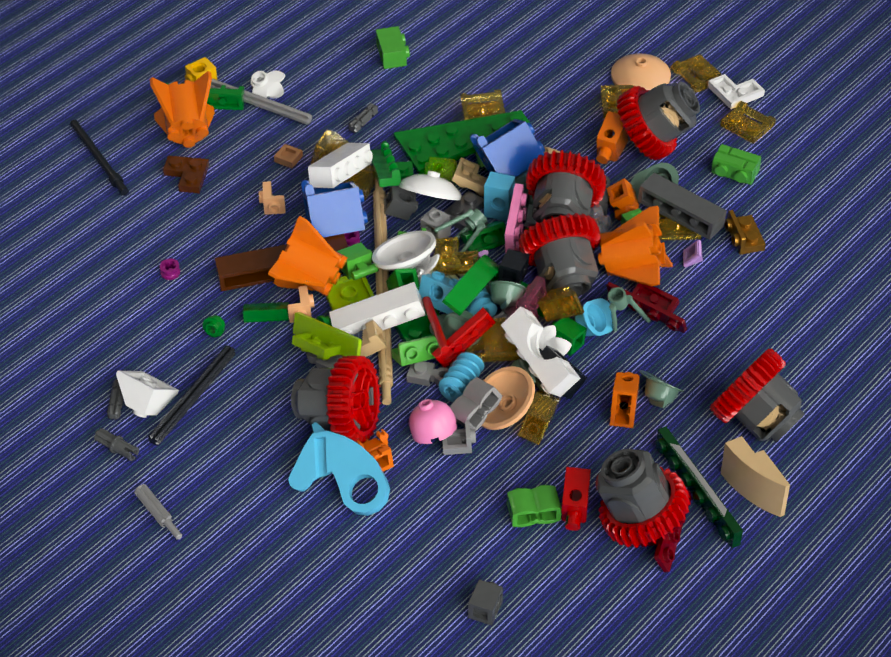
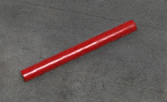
M425 296L422 302L442 354H447L450 348L431 298Z

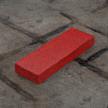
M482 308L446 340L450 348L447 354H442L438 347L432 355L446 368L460 353L468 349L496 322Z

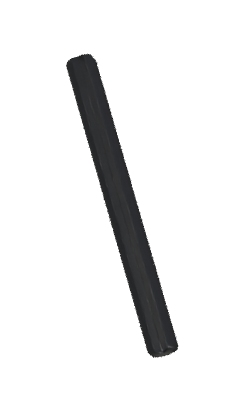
M227 345L220 351L149 434L148 438L151 444L157 446L165 439L236 354L233 347Z

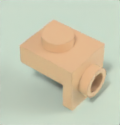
M271 181L263 182V191H259V202L264 205V214L286 213L284 195L273 196Z
M307 286L298 287L300 303L287 306L290 323H294V316L297 312L312 317L311 308L315 307L313 294H308Z

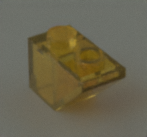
M327 129L315 145L311 164L349 142L338 133Z
M569 286L550 290L537 302L546 322L584 313L576 292Z
M537 391L518 436L540 445L561 399L548 395L544 391Z

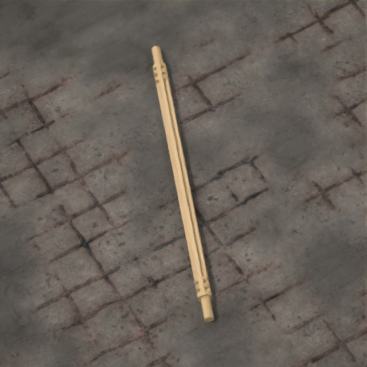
M376 177L375 190L373 191L375 249L387 241V217L384 214V198L386 193L383 187H379ZM378 268L379 271L376 272V295L388 291L386 281L389 278V270ZM391 328L383 330L387 347L378 351L379 385L382 388V403L384 405H390L392 402L391 387L393 386Z

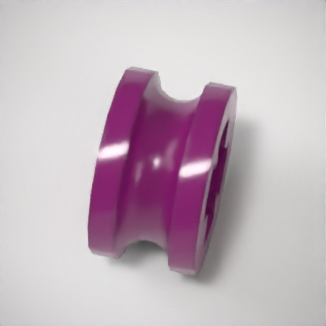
M359 231L344 234L348 247L360 243Z
M170 258L160 263L162 278L173 280L179 277L180 268L177 260Z

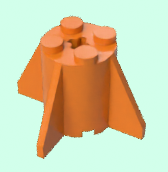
M207 71L194 82L184 80L185 84H178V81L168 85L153 77L150 78V86L162 107L154 113L155 121L167 134L169 140L183 144L186 148L193 147L195 143L201 141L209 134L208 128L215 114L214 107L207 104L212 81L211 72Z
M658 205L648 207L613 231L600 233L601 242L599 244L601 252L598 253V260L601 266L605 265L608 276L614 275L648 286L660 285V267H673V263L666 254L664 242L661 243L658 237L662 236L659 228Z
M299 216L292 235L287 241L286 249L282 250L278 260L269 270L268 275L275 278L273 284L281 288L298 289L300 286H307L308 290L317 291L328 296L333 287L332 284L336 285L341 277L339 270L344 267L348 257L335 251L307 219Z

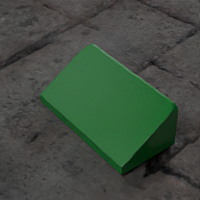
M496 221L487 224L467 249L469 255L504 245L505 223ZM475 230L460 234L464 245Z
M289 302L244 304V323L289 320L287 307Z

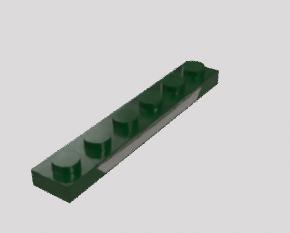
M666 426L658 429L657 440L655 441L658 452L660 454L663 453L669 467L676 471L686 488L690 490L695 503L700 505L705 511L708 521L714 523L722 540L727 541L731 548L741 545L743 529Z

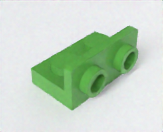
M435 335L399 343L398 348L391 349L392 358L401 366L435 359L432 353L439 347Z

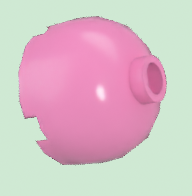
M425 399L411 412L409 428L415 442L431 444V439L438 437L439 441L452 435L457 429V420L452 409L446 403L439 400Z

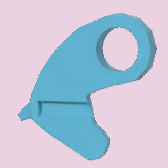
M314 422L312 424L314 433H312L304 445L288 479L290 486L294 490L303 492L316 479L333 473L343 504L357 515L369 516L379 512L388 502L390 493L388 480L379 463L355 441L343 435L325 431L317 422ZM364 478L376 480L378 493L375 498L366 504L354 502L352 490L355 484Z

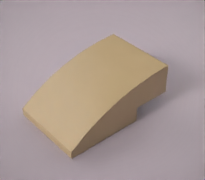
M742 436L726 442L721 475L738 493L756 506L776 516H784L790 484L764 450L754 453Z

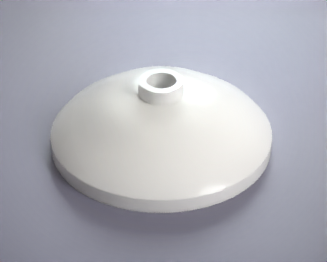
M428 170L427 174L411 175L402 179L399 185L402 189L436 198L461 200L462 197L460 191L451 182L441 178L440 173Z
M411 231L397 235L375 249L372 254L373 263L376 267L389 271L414 268L422 263L436 246L435 236L428 231Z

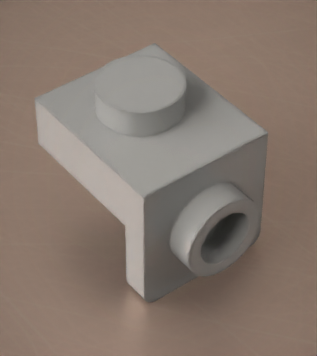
M470 420L465 421V429H456L452 435L442 440L443 455L472 453V443H476L475 429L470 428Z

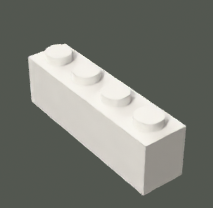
M346 143L309 165L310 184L314 188H334L372 164L373 155L370 150V144Z
M415 282L329 312L332 326L349 334H356L366 329L365 324L372 320L382 330H386L426 315L422 298Z

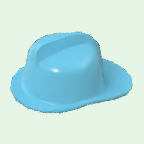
M597 298L588 301L576 312L575 322L587 328L586 336H602L613 331L611 311L609 309L610 303L607 300Z

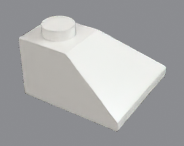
M118 370L116 373L125 405L133 409V413L139 417L146 418L147 415H158L179 392L178 389L143 371Z

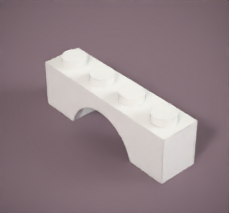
M520 306L501 324L506 332L504 336L510 343L515 344L517 354L521 359L527 361L530 365L528 367L529 371L536 378L540 379L542 382L540 386L548 395L553 394L561 397L581 379L568 361L559 357L548 360L542 357L539 351V338L544 328L531 311Z

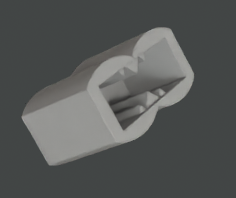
M476 377L468 383L463 394L452 403L450 408L458 424L465 427V421L470 420V428L476 431L483 425L487 415L498 406L502 395L494 386Z

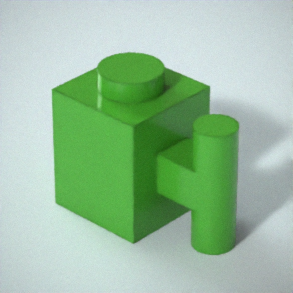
M361 242L337 251L348 257L346 264L340 270L349 280H357L379 271L378 267L372 264L371 250L367 249Z

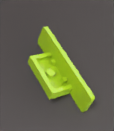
M301 312L295 313L293 334L295 335L292 336V344L301 348V351L315 354L318 359L328 360L336 355L360 356L362 344L360 338Z

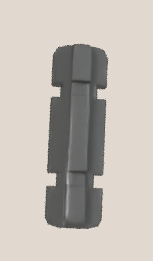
M370 103L348 124L349 131L357 133L378 113V106Z
M116 379L112 384L113 389L109 399L110 406H108L107 410L108 418L111 420L120 418V410L124 400L118 380Z

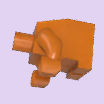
M625 178L607 188L610 205L619 208V210L614 211L617 220H621L622 214L639 208L636 192L631 183Z
M381 429V432H376V436L379 439H366L365 443L357 440V443L376 459L383 471L394 467L391 448L388 446L389 435L384 429Z

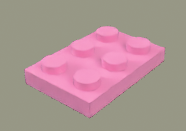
M515 183L505 230V254L508 249L520 252L518 240L524 232V224L521 223H523V220H526L527 194L524 193V184Z

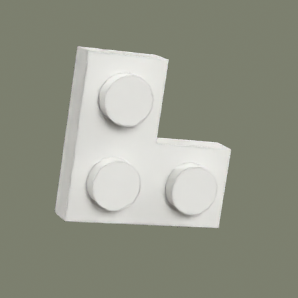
M723 74L708 80V88L730 109L763 97L765 92L754 79L736 85Z

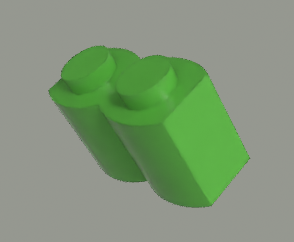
M540 485L533 489L516 488L507 492V507L513 527H527L536 523L550 524L561 520L562 508L555 486Z

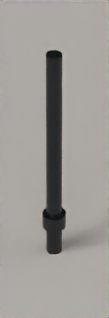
M72 120L70 122L71 127L105 171L111 185L117 188L121 195H127L129 190L123 183V178L113 170L79 122Z

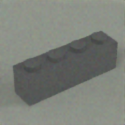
M653 173L639 188V203L647 207L658 205L660 214L709 240L724 227L727 210L656 173Z

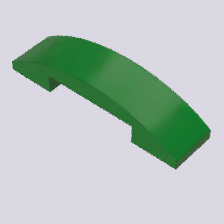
M483 255L453 287L442 302L460 316L486 285L499 273V265L487 255Z

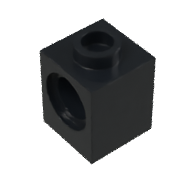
M508 249L499 265L498 281L521 284L528 272L529 254Z

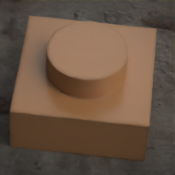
M284 144L274 155V162L292 169L303 157V151Z

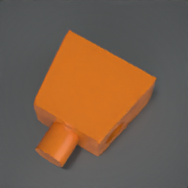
M611 111L607 112L596 140V160L601 164H607L609 160L616 162L628 142V134H626L625 128L622 127V121L619 120L620 115Z
M631 372L616 373L610 426L634 427L640 380L638 374ZM627 402L628 409H621L620 403Z

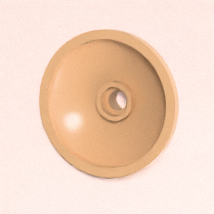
M644 53L624 56L616 61L611 69L612 82L624 92L634 86L651 90L660 84H669L671 78L670 69L664 61L656 56Z
M509 366L492 372L483 380L494 386L502 395L498 406L487 415L482 425L483 428L489 430L504 429L519 421L526 414L535 394V384L528 372L520 367Z

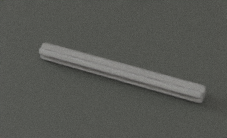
M212 79L210 88L221 89V85H226V89H239ZM244 90L243 98L246 103L309 125L311 123L312 115Z

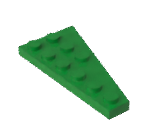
M520 110L394 132L393 135L408 160L413 161V167L417 173L426 174L428 170H436L459 160L461 157L464 158L475 153L470 140L472 134L487 137L514 119L526 121V123H530V121Z

